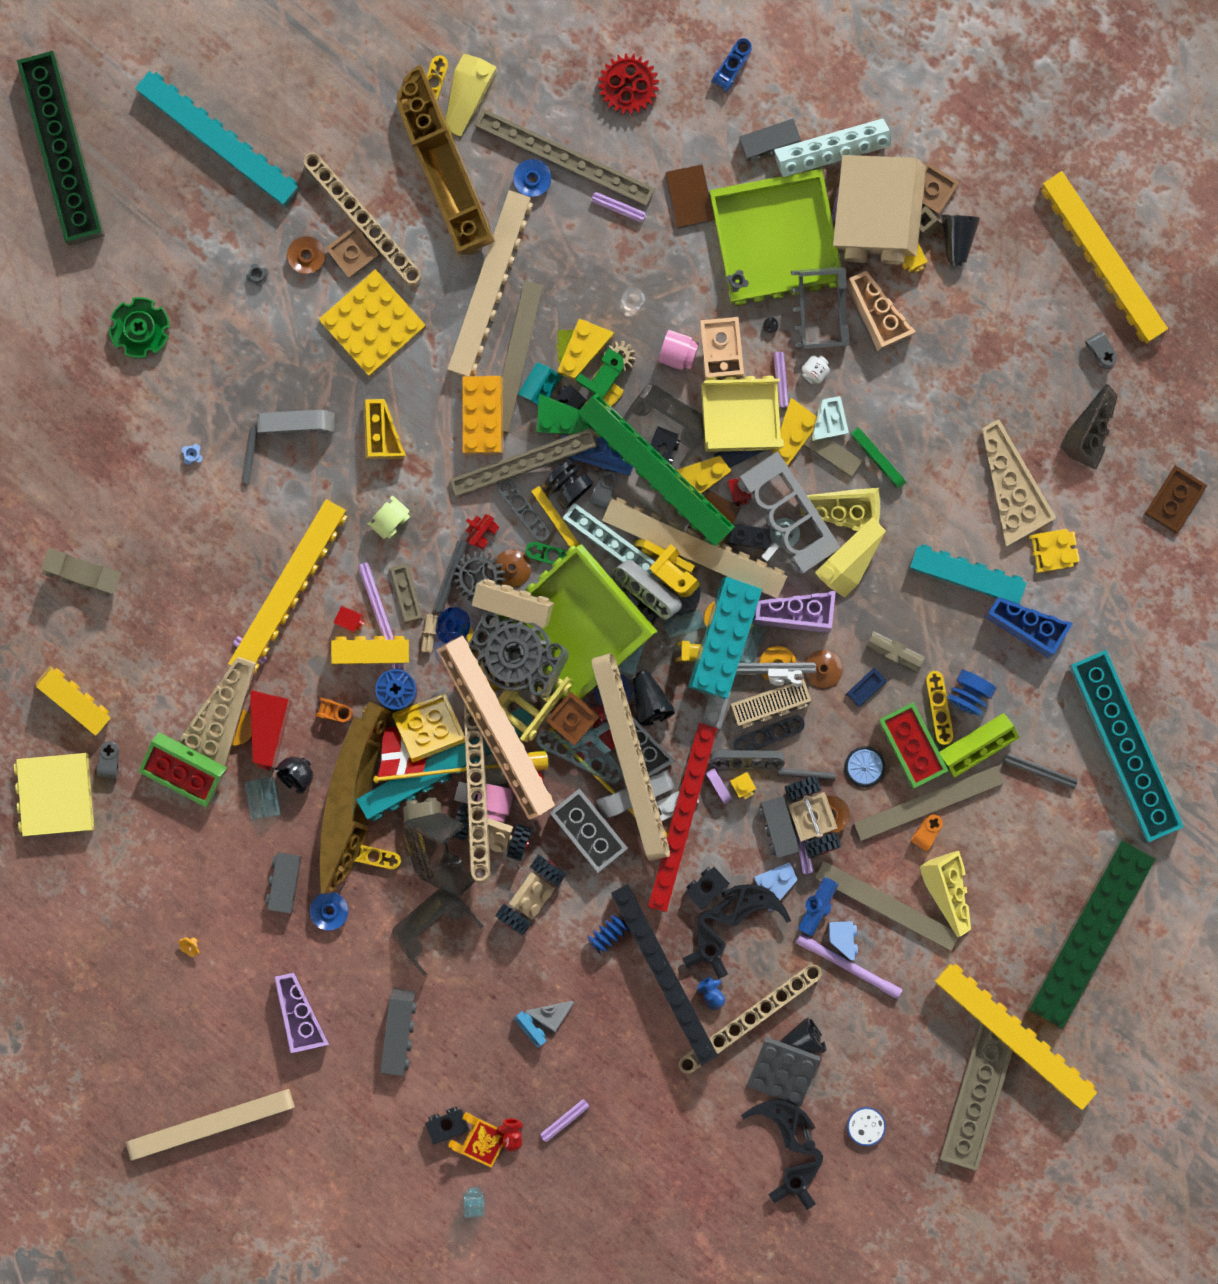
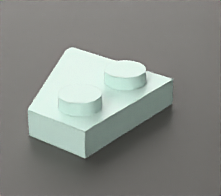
M841 397L821 400L812 440L848 434L849 431Z

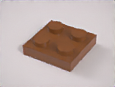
M570 691L545 721L575 746L600 716Z

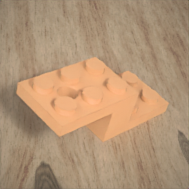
M739 318L700 320L705 380L709 377H717L718 380H725L726 377H736V380L743 379L744 368ZM717 334H725L727 340L724 343H718L715 338Z

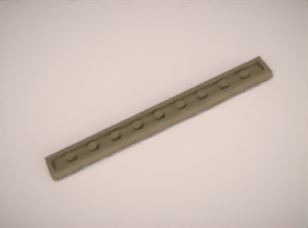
M482 109L475 124V127L646 207L655 188L486 109Z

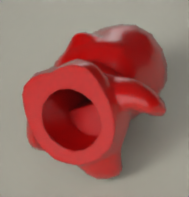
M518 1119L503 1120V1125L497 1128L498 1132H504L502 1144L505 1150L509 1152H515L522 1146V1135L519 1130L523 1128V1123Z

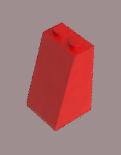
M251 690L253 762L257 764L258 768L270 771L271 767L276 768L292 701L287 698Z

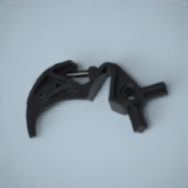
M744 884L736 885L722 892V897L731 893L732 895L718 906H714L711 911H704L698 917L699 950L682 958L686 967L690 968L705 961L707 963L710 962L718 979L728 975L720 958L723 956L727 943L706 924L707 918L730 926H737L750 913L767 908L779 912L786 923L790 922L791 919L786 908L776 894L769 889L757 885ZM734 898H739L735 911L729 915H724L722 910ZM745 898L748 899L747 903H744ZM709 945H713L716 948V953L713 956L706 954V948Z
M768 1100L741 1114L743 1120L756 1114L769 1117L779 1127L785 1148H788L789 1151L814 1155L816 1157L812 1162L785 1168L784 1184L768 1194L773 1203L775 1204L791 1193L793 1196L797 1195L806 1210L816 1205L806 1188L822 1165L823 1155L819 1149L815 1148L816 1144L805 1125V1122H807L811 1130L816 1128L807 1113L790 1102ZM777 1108L780 1109V1113L776 1112ZM789 1119H792L793 1122H792V1123H788V1120H789ZM797 1122L802 1125L806 1140L802 1145L795 1138ZM794 1177L799 1178L801 1181L798 1188L790 1186V1181Z

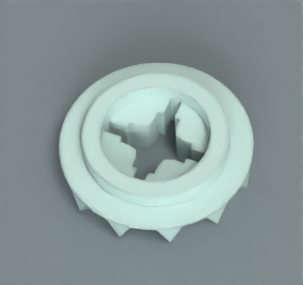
M781 518L776 520L775 523L779 527L786 528L794 523V521L788 518ZM798 526L789 533L788 542L791 547L799 540L800 530ZM771 529L770 539L772 543H776L779 548H782L780 542L781 534Z

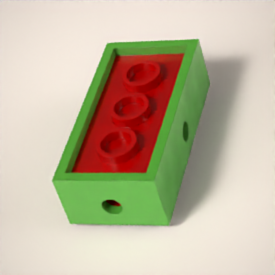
M914 702L878 720L912 789L948 772Z
M159 732L151 741L138 772L207 807L214 798L227 767Z

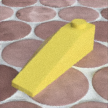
M463 54L455 68L446 121L451 132L460 138L497 73L496 66L481 58Z
M879 488L807 495L823 521L834 523L841 527L852 528L855 531H859L872 517L879 523L881 507ZM800 507L801 516H804L805 513H804V511L802 510V508Z
M872 517L815 573L828 587L845 598L859 585L886 530Z
M955 851L931 859L921 865V875L926 887L956 936L961 937L971 930L969 906L965 904L964 893H967V887L963 886L962 875H965V868L960 852Z

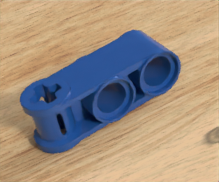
M741 38L735 43L711 80L712 84L716 83L724 88L726 93L733 85L738 73L752 52V44L748 39ZM745 44L749 49L747 52H740L738 47ZM731 60H735L739 65L737 68L732 69L728 66V63Z

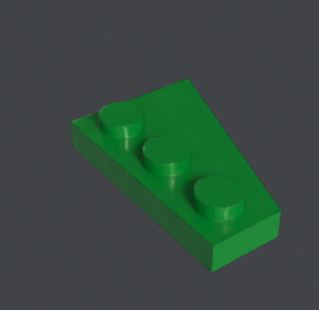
M539 394L537 433L573 435L590 428L594 430V428L590 424H585L580 419V415L577 413L578 409Z

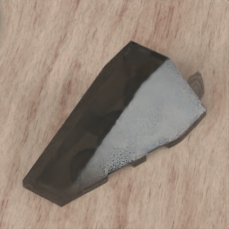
M1106 384L1069 428L1060 446L1070 458L1092 469H1097L1104 455L1106 447L1103 446L1105 436H1108L1110 431L1107 429L1109 419L1113 417L1118 395L1110 385Z

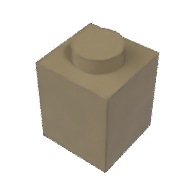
M925 206L921 210L919 229L926 236L930 237L942 226V223Z

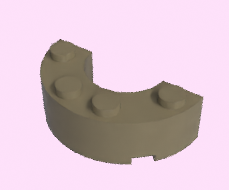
M49 547L41 566L45 576L54 578V575L61 577L60 581L71 585L72 582L80 584L79 588L90 591V588L99 590L98 594L107 597L115 593L121 576V572L78 559Z

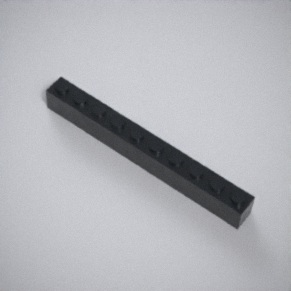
M627 884L615 890L611 894L701 1066L719 1058L630 886Z

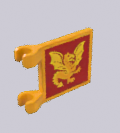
M465 1112L463 1119L472 1124L473 1127L463 1145L451 1140L448 1147L492 1168L503 1147L504 1132H498V1127Z

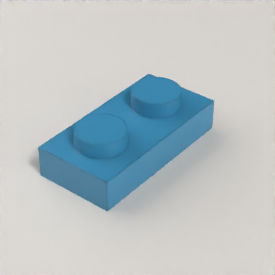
M521 1011L513 1018L537 1048L546 1042L544 1032L532 1024L533 1019L529 1014H524Z

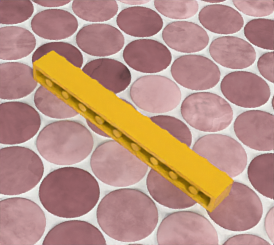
M1063 171L1044 182L1041 186L1042 195L1046 200L1049 199L1053 204L1051 207L1057 216L1060 215L1063 219L1062 224L1065 229L1072 232L1074 235L1073 241L1078 247H1082L1085 259L1089 263L1092 262L1095 267V274L1098 278L1104 280L1106 283L1104 286L1108 293L1113 294L1116 298L1115 303L1118 308L1125 311L1127 314L1125 316L1126 320L1131 326H1135L1138 338L1148 344L1168 330L1167 326Z
M327 499L324 501L230 659L229 666L233 664L237 657L256 662L253 675L257 672L260 666L258 664L261 657L265 658L270 649L268 648L271 641L274 642L279 635V631H277L279 626L286 623L289 618L288 611L290 608L294 609L298 603V594L300 591H305L309 584L307 579L317 571V562L320 558L324 559L328 552L326 547L329 542L333 543L338 535L336 530L339 525L343 526L348 518L345 509Z
M948 964L933 982L1079 1110H1083L1097 1094L1094 1090L1096 1086L1088 1079L1085 1081L1079 1077L1081 1073L1073 1066L1069 1068L1065 1065L1066 1060L1058 1053L1055 1056L1050 1051L1051 1047L1046 1042L1042 1041L1040 1043L1035 1038L1037 1035L1030 1028L1024 1029L1021 1026L1022 1021L1015 1015L1012 1017L1006 1013L1008 1009L1000 1002L996 1004L992 1001L993 996L985 989L981 991L976 987L978 983L970 976L967 979L962 974L963 970L957 964L953 966Z

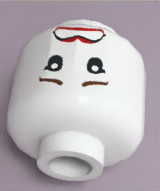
M811 356L802 367V376L813 385L814 383L820 384L830 372V368L827 366L829 362L822 356H819V358Z

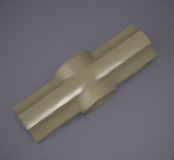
M874 631L866 645L868 648L884 655L886 659L896 664L900 663L916 672L919 671L925 659L920 654L908 649L906 645L893 639L890 640Z

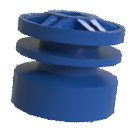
M391 669L379 677L376 683V695L386 708L392 711H400L414 703L417 697V685L407 672L400 669ZM395 684H397V686L401 688V690L398 691L397 695H395L394 692H391V689L394 688Z
M961 669L955 681L962 687L961 689L952 687L951 691L957 694V696L948 694L946 699L961 711L982 717L984 712L977 708V706L986 709L987 705L981 699L982 697L991 699L997 687L987 680Z

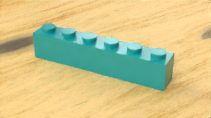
M921 544V547H916L909 567L910 570L996 599L999 597L1020 604L1027 582L1023 581V577L1017 575L1010 577L1005 575V571L986 569L987 565L976 562V565L968 563L969 559L958 556L957 559L950 557L951 554L946 551L940 550L939 553L932 551V547Z

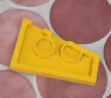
M793 398L790 399L780 429L781 439L784 440V447L780 450H773V453L779 452L787 466L813 433L817 418L816 415Z
M634 539L632 543L634 547L645 555L653 556L657 559L665 551V549L644 539ZM677 557L672 562L683 573L686 571L692 572L695 566L680 557Z

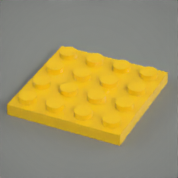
M376 269L319 318L324 327L368 376H371L426 327L423 321Z

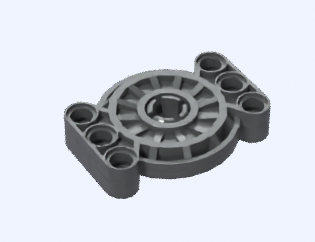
M494 612L484 613L468 645L472 654L478 652V665L482 667L487 678L498 687L508 691L519 692L530 689L531 693L539 698L548 697L569 657L568 650L558 643L551 644L547 633L535 623H530L534 626L531 629L527 626L528 623L513 618L503 621L502 617ZM495 617V623L490 626V620ZM487 635L486 641L481 643L482 636ZM520 649L523 658L513 660V652ZM561 649V654L555 658L556 650ZM552 666V672L546 675V669ZM503 681L505 682L506 686L501 685L498 682ZM540 684H543V690L541 692H537L538 686Z

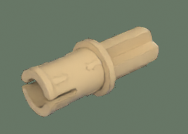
M426 614L424 631H422V652H432L434 636L437 635L435 633L437 615Z

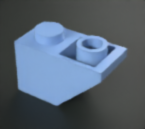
M853 921L829 922V942L849 960H855V956H858V945L854 944V937H857L856 925H853Z

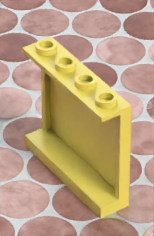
M747 376L740 380H736V377H726L725 380H718L717 377L706 378L701 383L705 452L782 449L784 447V440L781 439L777 387L780 378L774 379V376H764L762 379Z
M87 753L17 759V764H14V773L18 775V783L15 784L16 794H19L20 802H17L18 814L21 813V821H19L18 827L22 836L94 830L89 755Z

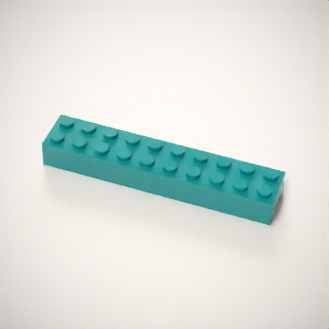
M1107 650L1068 666L1145 843L1183 828L1184 825Z

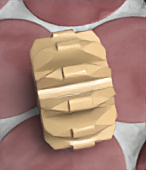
M614 341L615 348L608 345L607 349L610 348L618 354L622 353L623 357L625 356V359L623 358L624 367L622 372L626 373L625 366L632 369L633 366L629 362H636V358L630 357L635 355L636 352L633 350L629 351L632 347L630 344L625 348V341L621 342V346H618L617 341ZM613 361L611 363L612 366H616L618 364L616 361Z

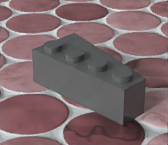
M605 712V713H603L602 715H603L605 721L607 722V724H608V726H609L608 719H607L606 712ZM632 716L649 777L676 762Z
M395 988L392 990L389 998L380 1073L404 1076L405 1070H409L410 1059L407 1058L408 1051L411 1052L412 1040H409L410 1033L414 1031L415 1022L412 1021L413 1014H416L417 1003H414L416 991Z

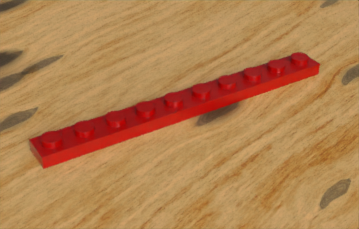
M698 723L667 835L670 856L660 860L648 908L667 912L715 739L716 727Z

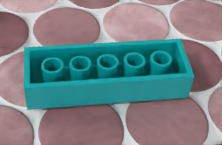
M729 577L721 579L687 688L722 700L728 699L762 592L761 588Z

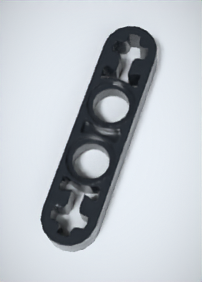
M792 716L740 736L734 741V749L742 750L737 748L739 740L747 742L749 741L748 736H751L755 747L751 748V744L746 745L745 751H753L797 734L804 729V720L800 716ZM793 719L801 722L798 730L795 727L790 728L789 731L791 733L787 734L784 722H787V726L793 723ZM775 726L783 728L782 736L776 737L772 731ZM757 733L765 735L766 740L764 743L759 744L755 741Z

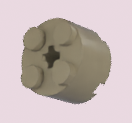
M437 798L425 799V802L418 803L417 800L407 801L406 806L403 807L405 830L407 832H410L409 828H414V832H422L436 829L435 825L440 824V828L444 826L441 802H437Z

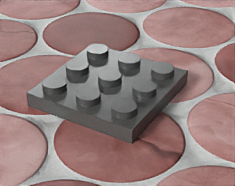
M765 1037L747 1087L802 1106L819 1064L820 1056Z

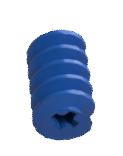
M611 915L612 922L605 920L606 928L600 925V933L595 930L593 931L594 938L589 935L587 936L588 941L600 955V950L607 952L605 945L613 946L611 940L619 941L617 935L625 936L623 930L630 932V929L619 916Z

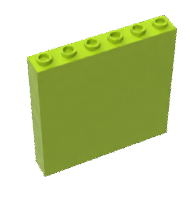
M822 169L710 190L709 195L725 277L727 278L728 275H733L737 270H741L744 273L745 279L749 282L747 287H742L736 293L731 290L732 287L727 282L731 304L742 306L747 304L746 301L751 300L757 303L765 301V298L772 296L773 299H779L788 293L799 295V292H792V288L799 287L798 275H791L792 270L841 267L838 249L833 246L834 227ZM836 274L803 276V289H810V292L822 290L821 287L829 286V288L837 287Z
M581 544L577 547L574 545L565 552L567 554L565 558L557 559L552 564L554 568L549 572L547 570L538 577L540 581L536 584L534 582L531 583L525 591L530 592L531 596L537 598L538 596L546 597L550 602L554 603L549 625L542 629L547 633L551 644L558 643L568 650L569 657L559 678L563 681L566 677L572 679L574 682L571 684L572 688L570 691L582 700L598 686L592 666L593 658L612 653L619 667L649 640L657 630ZM498 614L502 617L503 621L506 619H511L509 617ZM527 624V626H528L529 628H531V629L534 628L533 625ZM561 649L556 650L555 658L561 654ZM552 666L548 667L547 669L552 672ZM557 685L553 687L555 691L558 689ZM564 694L561 698L564 699L568 694Z

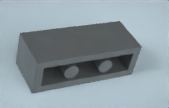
M793 118L739 137V142L746 162L750 160L751 162H757L762 159V156L768 154L769 156H774L775 149L801 142V138Z
M784 796L761 802L762 807H758L761 819L765 818L767 823L764 826L766 836L771 837L772 844H769L772 856L776 855V858L800 852Z
M277 852V856H273L272 867H275L274 875H270L269 878L271 893L267 894L265 902L268 910L286 913L293 912L302 856Z

